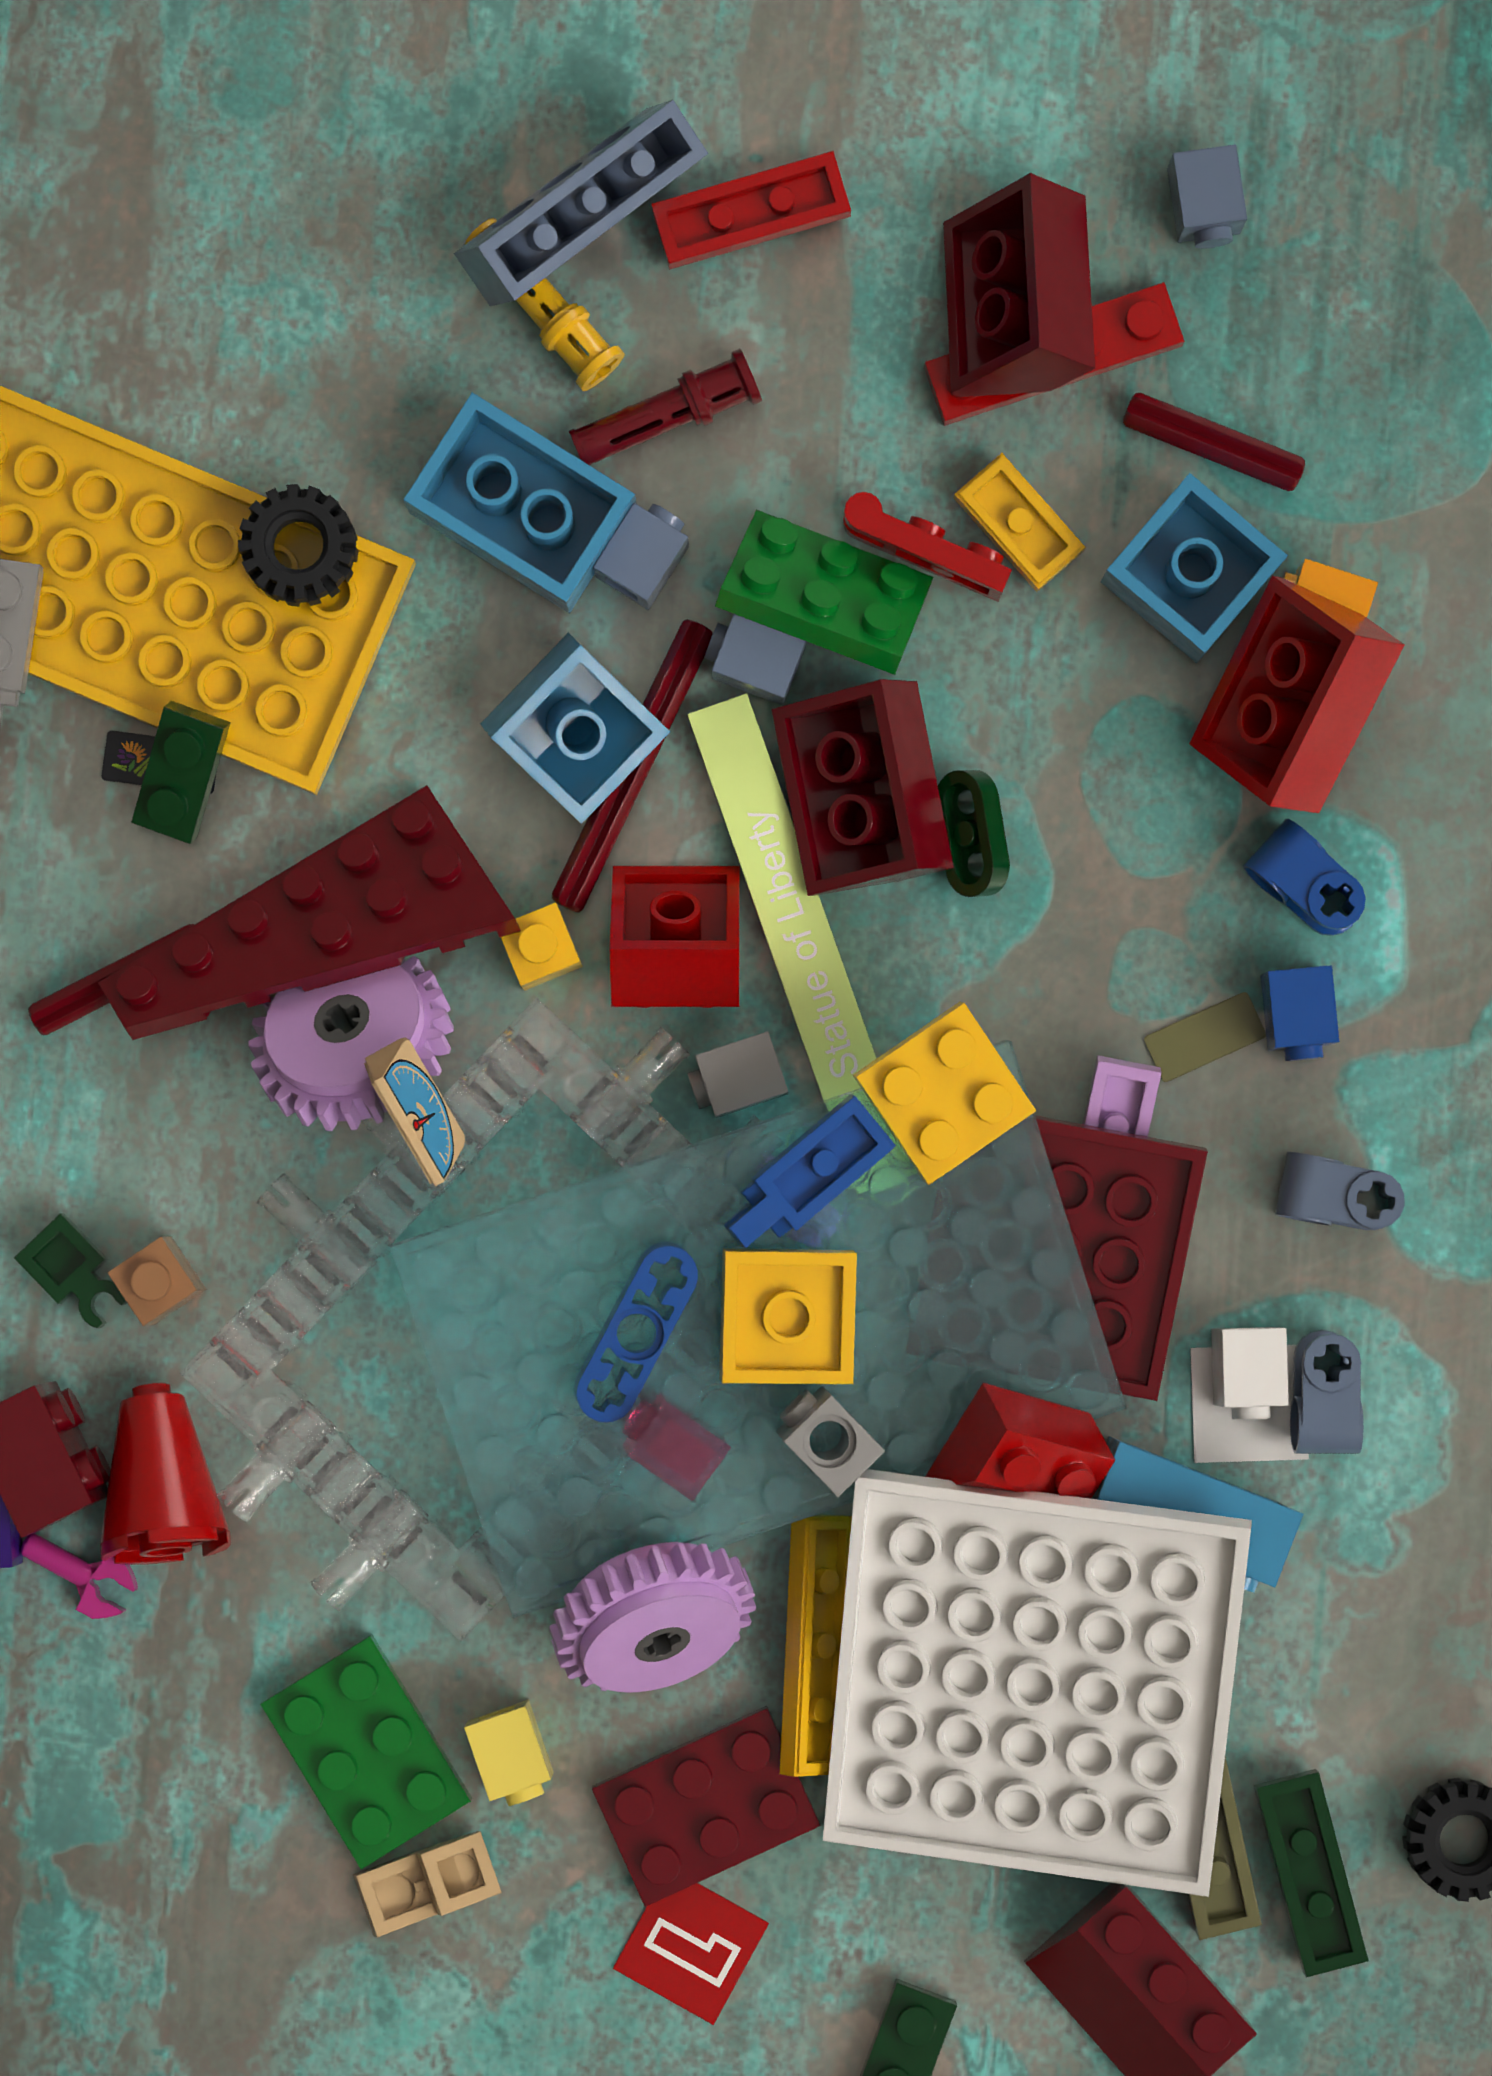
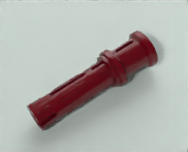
M739 348L732 351L730 360L695 374L691 369L682 373V377L677 379L678 386L634 405H629L620 411L578 429L569 430L580 459L586 464L591 465L693 420L697 426L700 424L706 426L713 423V415L746 401H750L753 405L762 402L760 392L742 350Z

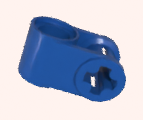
M1285 819L1243 865L1247 874L1264 891L1277 901L1285 904L1312 930L1321 935L1334 936L1344 933L1353 926L1364 911L1366 897L1363 887L1357 879L1330 857L1312 835L1290 819ZM1336 891L1342 893L1346 900L1341 908L1347 916L1338 911L1330 917L1323 914L1320 909L1324 905L1325 899L1319 892L1329 897Z

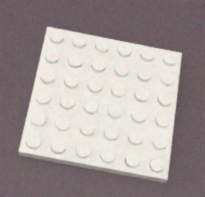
M867 1469L855 1481L823 1841L1209 1897L1252 1520L1067 1495L1060 1496L1059 1494L1036 1491L1012 1492L956 1485L953 1481Z

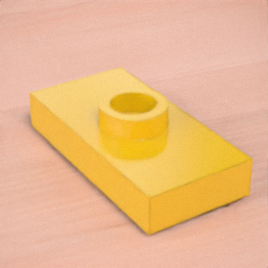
M1003 453L998 455L954 494L953 498L1036 592L1084 552L1086 548Z

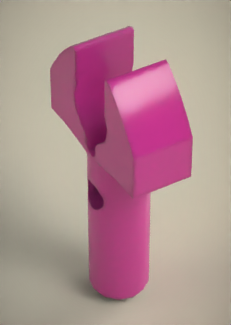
M36 1533L28 1535L21 1545L20 1551L22 1556L76 1585L81 1600L75 1610L92 1619L108 1618L126 1611L125 1608L113 1601L105 1600L100 1594L99 1586L94 1583L93 1579L111 1578L132 1592L138 1589L136 1577L131 1566L115 1564L114 1556L106 1561L88 1563Z

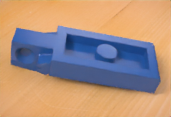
M850 1094L751 1178L752 1182L741 1190L742 1195L749 1203L723 1225L737 1243L744 1248H747L769 1228L779 1238L791 1229L797 1231L894 1149L896 1145L857 1097Z

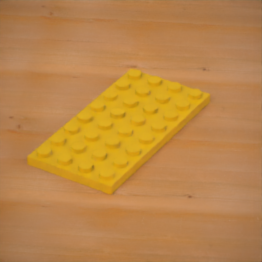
M0 386V559L40 564L44 568L28 674L155 728L159 726L164 706L170 701L229 721L231 723L222 756L317 795L416 566L415 559L356 535L358 539L356 540V548L359 551L357 562H353L351 568L353 571L352 577L349 582L344 580L338 587L340 592L332 598L328 594L320 598V604L310 606L308 602L300 603V607L289 606L282 600L277 602L268 597L261 588L259 589L248 575L242 564L243 558L238 548V540H242V532L240 530L243 518L248 520L252 513L249 507L256 500L261 503L267 497ZM295 522L285 526L278 533L274 543V552L277 560L285 567L295 570L305 569L313 565L319 559L323 550V538L320 531L313 525L305 522Z

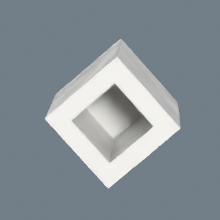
M1286 1328L1211 1329L1213 1405L1231 1407L1232 1419L1270 1418V1406H1289Z

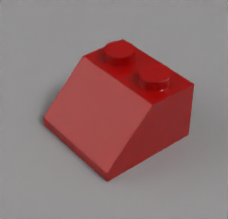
M613 866L610 924L611 1007H739L740 866Z
M982 1383L925 1477L951 1480L956 1485L1012 1492L1036 1491L1091 1499L1114 1464L1115 1458L1091 1413Z

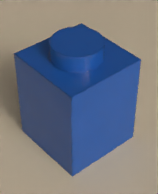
M1332 965L1267 971L1260 975L1268 1051L1284 1050L1285 1061L1324 1058L1323 1046L1340 1042Z

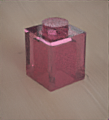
M661 1392L652 1404L643 1400L632 1412L622 1429V1433L628 1436L622 1445L627 1455L691 1501L695 1499L731 1449V1446L721 1434Z

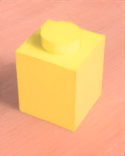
M529 1699L468 1720L464 1729L489 1802L505 1796L508 1806H512L544 1793L541 1783L551 1780L554 1771Z

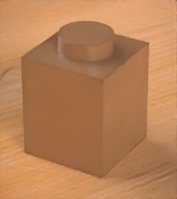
M167 1236L159 1237L107 1272L142 1326L155 1325L207 1290L174 1239Z

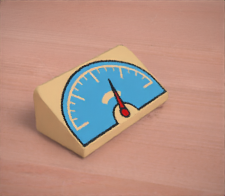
M406 1037L400 1038L366 1057L364 1065L372 1086L429 1183H434L436 1187L445 1181L465 1144V1135L410 1040Z

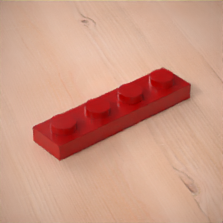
M1165 282L1092 306L1095 369L1060 387L1182 347L1185 340ZM949 354L924 363V369L944 426L1045 393L1033 392L959 397L951 394Z

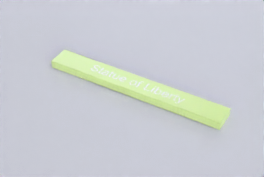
M746 693L689 713L687 717L827 1113L850 1094H853L896 1145L894 1149L852 1183L855 1192L858 1194L917 1173L916 1169L853 1077V1074L877 1058L819 895H807L794 824L748 694Z

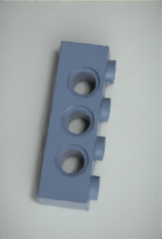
M674 100L646 108L457 250L454 255L489 306L515 301L700 161L708 152Z

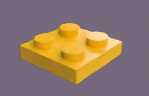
M961 1001L853 1074V1077L927 1185L942 1177L1036 1112V1109L966 1004Z
M723 1248L719 1380L722 1383L853 1384L857 1253L854 1250Z

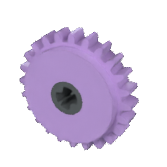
M413 956L406 961L403 959L399 966L304 992L302 987L299 986L278 992L275 997H270L271 1002L263 1004L267 1012L266 1017L253 1018L252 1025L259 1037L248 1041V1046L256 1058L251 1062V1066L260 1080L259 1083L271 1102L276 1101L285 1116L288 1117L296 1113L302 1125L307 1127L318 1116L326 1131H332L338 1121H347L351 1130H357L361 1120L372 1118L379 1124L383 1122L384 1113L388 1112L371 1084L364 1065L366 1063L365 1058L396 1040L406 1037L412 1043L430 1076H439L442 1069L435 1056L450 1054L451 1047L445 1035L453 1032L454 1026L447 1013L451 1010L450 1005L431 970L425 972L420 960Z
M668 1542L648 1545L620 1554L599 1565L577 1584L572 1593H567L563 1597L566 1607L556 1609L553 1613L556 1623L549 1626L552 1636L551 1641L560 1668H565L567 1677L570 1680L579 1677L581 1685L584 1687L594 1683L602 1691L610 1690L631 1693L656 1690L677 1684L699 1674L717 1662L732 1647L734 1642H738L741 1638L739 1634L740 1628L750 1626L751 1619L749 1613L756 1610L753 1599L755 1594L745 1568H742L739 1558L737 1556L728 1558L726 1550L723 1548L711 1552L708 1550L707 1544L703 1543L695 1545Z

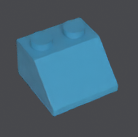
M569 633L480 723L488 735L581 824L670 733L644 705Z

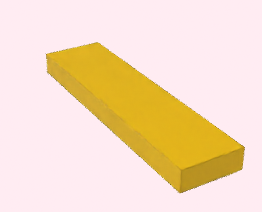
M791 1515L780 1774L792 1777L829 1775L852 1516Z

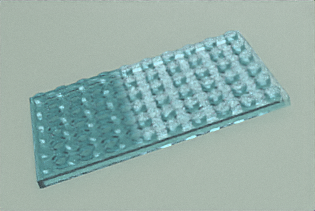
M1004 1040L992 1044L1029 1099L1012 1041ZM859 1088L390 1244V1249L513 1618L564 1601L563 1597L567 1593H572L577 1584L592 1570L630 1550L658 1543L681 1542L695 1545L707 1544L708 1550L712 1551L852 1503L855 1482L837 1497L775 1432L784 1423L780 1419L782 1411L795 1397L805 1390H808L813 1395L823 1386L885 1450L868 1469L923 1477L926 1476L982 1383L1091 1413L1094 1420L1127 1409L1034 1113L942 1177L927 1185L863 1090ZM850 1094L855 1095L896 1145L894 1149L797 1231L791 1229L779 1238L769 1228L747 1248L738 1244L723 1224L749 1203L742 1195L741 1190L752 1182L751 1178L840 1102ZM669 1242L679 1245L689 1253L696 1263L698 1270L696 1287L631 1410L617 1421H595L582 1411L574 1393L576 1377L641 1254L647 1248L657 1243ZM723 1248L854 1250L857 1253L853 1384L722 1383L719 1380ZM671 1256L665 1265L654 1262L650 1268V1272L657 1278L653 1292L650 1297H647L641 1289H638L632 1300L648 1303L661 1316H665L670 1306L661 1304L658 1298L668 1283L678 1286L682 1282L684 1276L676 1269L679 1259ZM631 1314L625 1317L617 1329L619 1343L629 1350L645 1348L654 1337V1324L649 1317L642 1314ZM607 1348L601 1357L611 1360L614 1364L608 1377L603 1382L592 1379L588 1385V1388L595 1395L593 1405L601 1407L607 1399L617 1402L621 1398L622 1393L616 1388L615 1380L622 1366L631 1375L636 1372L639 1364H632L621 1360L610 1348ZM825 1421L818 1424L810 1435L811 1449L818 1452L833 1449L841 1438L840 1424L834 1421Z

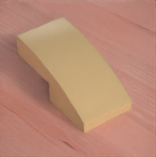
M481 1831L421 1849L353 1874L373 1935L377 1938L434 1915L443 1916L502 1893Z

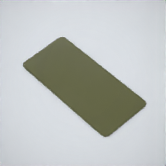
M1242 992L1147 1035L1144 1041L1156 1067L1161 1068L1162 1080L1168 1082L1264 1039L1266 1032L1248 993Z

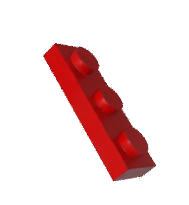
M834 151L651 204L669 270L851 217V208Z

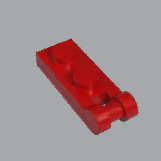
M856 493L846 502L843 525L847 534L852 538L999 602L1012 569L1001 564L1004 556L997 551L975 542H969L965 549L943 539L946 531L930 521L911 516L909 522L906 523L883 513L879 499L871 493Z

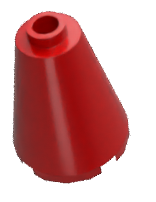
M166 1383L144 1384L132 1388V1397L122 1400L119 1406L100 1541L101 1560L106 1561L114 1556V1563L122 1565L170 1563L183 1561V1553L191 1551L192 1546L202 1545L203 1557L228 1549L231 1545L230 1531L184 1395L171 1393L170 1384Z

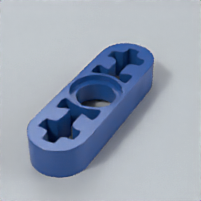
M669 1242L657 1243L647 1248L641 1254L576 1377L574 1384L576 1400L582 1411L595 1421H617L631 1410L696 1287L698 1280L696 1263L689 1253L679 1245ZM672 1256L679 1259L676 1269L684 1277L678 1286L668 1283L662 1290L658 1301L663 1305H669L670 1308L665 1316H661L648 1303L632 1299L638 1289H641L647 1297H650L657 1283V1278L650 1272L651 1266L654 1262L665 1265ZM631 1314L645 1315L654 1324V1337L650 1344L641 1350L626 1349L619 1343L617 1338V1329L620 1322ZM610 1348L621 1360L632 1364H639L633 1375L622 1366L615 1380L616 1388L622 1393L621 1398L617 1402L607 1399L601 1407L593 1405L595 1395L588 1388V1385L592 1379L603 1382L608 1377L614 1364L611 1360L601 1357L605 1350Z

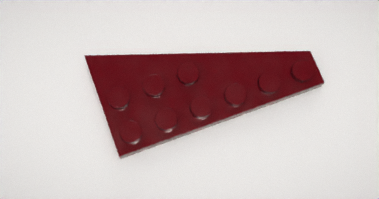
M426 785L101 980L98 984L132 1040L207 1020V1017L213 1010L242 1002L246 1004L247 1008L271 1002L270 994L299 986L302 987L304 992L399 966L403 959L409 955L438 947L442 953L465 947L464 940L494 931L497 932L499 937L520 932L521 929L488 876Z

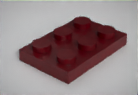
M767 1706L592 1786L594 1796L645 1907L821 1826L800 1777L780 1774L781 1735Z

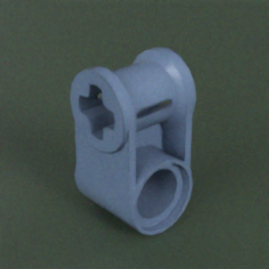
M1287 1152L1275 1215L1321 1225L1332 1226V1224L1361 1230H1377L1392 1225L1401 1216L1405 1206L1404 1192L1400 1183L1386 1173L1344 1165L1341 1161L1320 1156ZM1372 1183L1379 1186V1196L1388 1199V1208L1376 1211L1373 1219L1366 1217L1367 1207L1357 1203V1194L1369 1191Z
M1326 1330L1310 1332L1301 1338L1295 1347L1293 1357L1294 1381L1290 1411L1292 1450L1294 1454H1359L1362 1449L1364 1429L1361 1403L1360 1353L1354 1343L1344 1336ZM1326 1345H1328L1330 1351L1339 1354L1341 1358L1339 1365L1329 1367L1327 1377L1323 1370L1313 1365L1314 1357L1325 1355Z

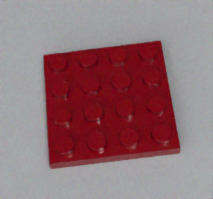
M1028 1116L937 1180L906 1339L905 1353L1157 1401L1208 1154L1205 1147L1042 1116Z

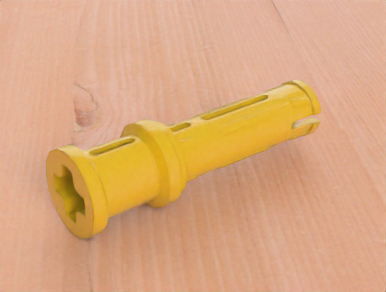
M490 218L483 222L469 235L465 244L497 220ZM544 278L532 287L535 296L528 290L515 301L541 329L539 337L542 346L548 352L555 350L578 376L576 380L578 387L582 391H587L609 376L621 363L625 354L618 345L611 347L589 323L590 314L584 306H579L577 303L569 305L554 286ZM548 308L555 314L554 317L549 313ZM576 341H578L581 344V346L589 353V356L581 349V347L577 344Z

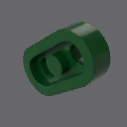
M952 771L945 775L938 784L954 866L952 869L945 870L946 876L952 888L962 896H990L1003 888L1010 870L998 790L992 778L983 771Z

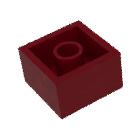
M56 1381L34 1385L0 1402V1496L21 1538L41 1531L107 1498L108 1487L106 1483L109 1482L110 1466L97 1445L90 1449L88 1448L78 1425L85 1423L81 1406L71 1389L66 1388L61 1391Z

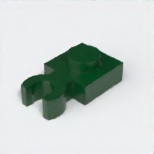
M60 1213L14 1257L57 1304H62L74 1293L79 1299L78 1308L81 1317L92 1327L102 1328L107 1323L95 1310L94 1303L99 1294L103 1292L109 1293L120 1305L127 1304L112 1280H102L95 1273L108 1259L64 1213Z

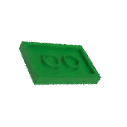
M756 510L720 588L715 607L895 675L934 577L914 570L904 564L896 563L856 548L846 542L835 540L793 524L786 519L777 518Z
M372 1634L260 1704L361 1870L472 1800L464 1783Z

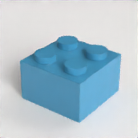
M1189 473L1109 566L1100 582L1195 663H1198L1276 572L1288 555Z

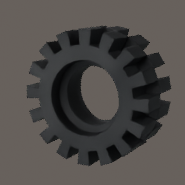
M298 484L286 485L287 490L281 492L274 488L266 492L268 498L263 502L259 503L256 500L249 507L252 513L248 520L244 518L240 526L242 540H238L239 552L243 558L242 564L258 588H261L273 600L277 602L282 600L289 606L300 607V603L308 602L310 606L320 604V598L328 594L331 598L340 592L338 588L344 580L349 582L353 575L351 568L353 562H357L359 552L356 548V540L358 539L355 529L338 501L331 495L326 496L322 494L320 489L309 486L308 489H300ZM295 522H305L313 525L320 531L323 538L322 553L319 559L308 568L299 570L287 568L275 556V539L285 526Z
M1460 1778L1448 1779L1449 1783L1445 1785L1435 1783L1429 1786L1428 1790L1430 1792L1422 1798L1418 1795L1412 1802L1415 1809L1411 1816L1406 1814L1403 1823L1407 1828L1406 1836H1402L1403 1848L1408 1852L1409 1857L1407 1860L1427 1885L1445 1897L1449 1895L1457 1901L1469 1902V1897H1477L1480 1901L1491 1898L1489 1892L1492 1891V1788L1479 1781L1470 1779V1782ZM1460 1815H1471L1479 1818L1485 1825L1488 1833L1486 1850L1480 1858L1468 1864H1457L1448 1860L1440 1846V1835L1443 1827L1449 1820Z

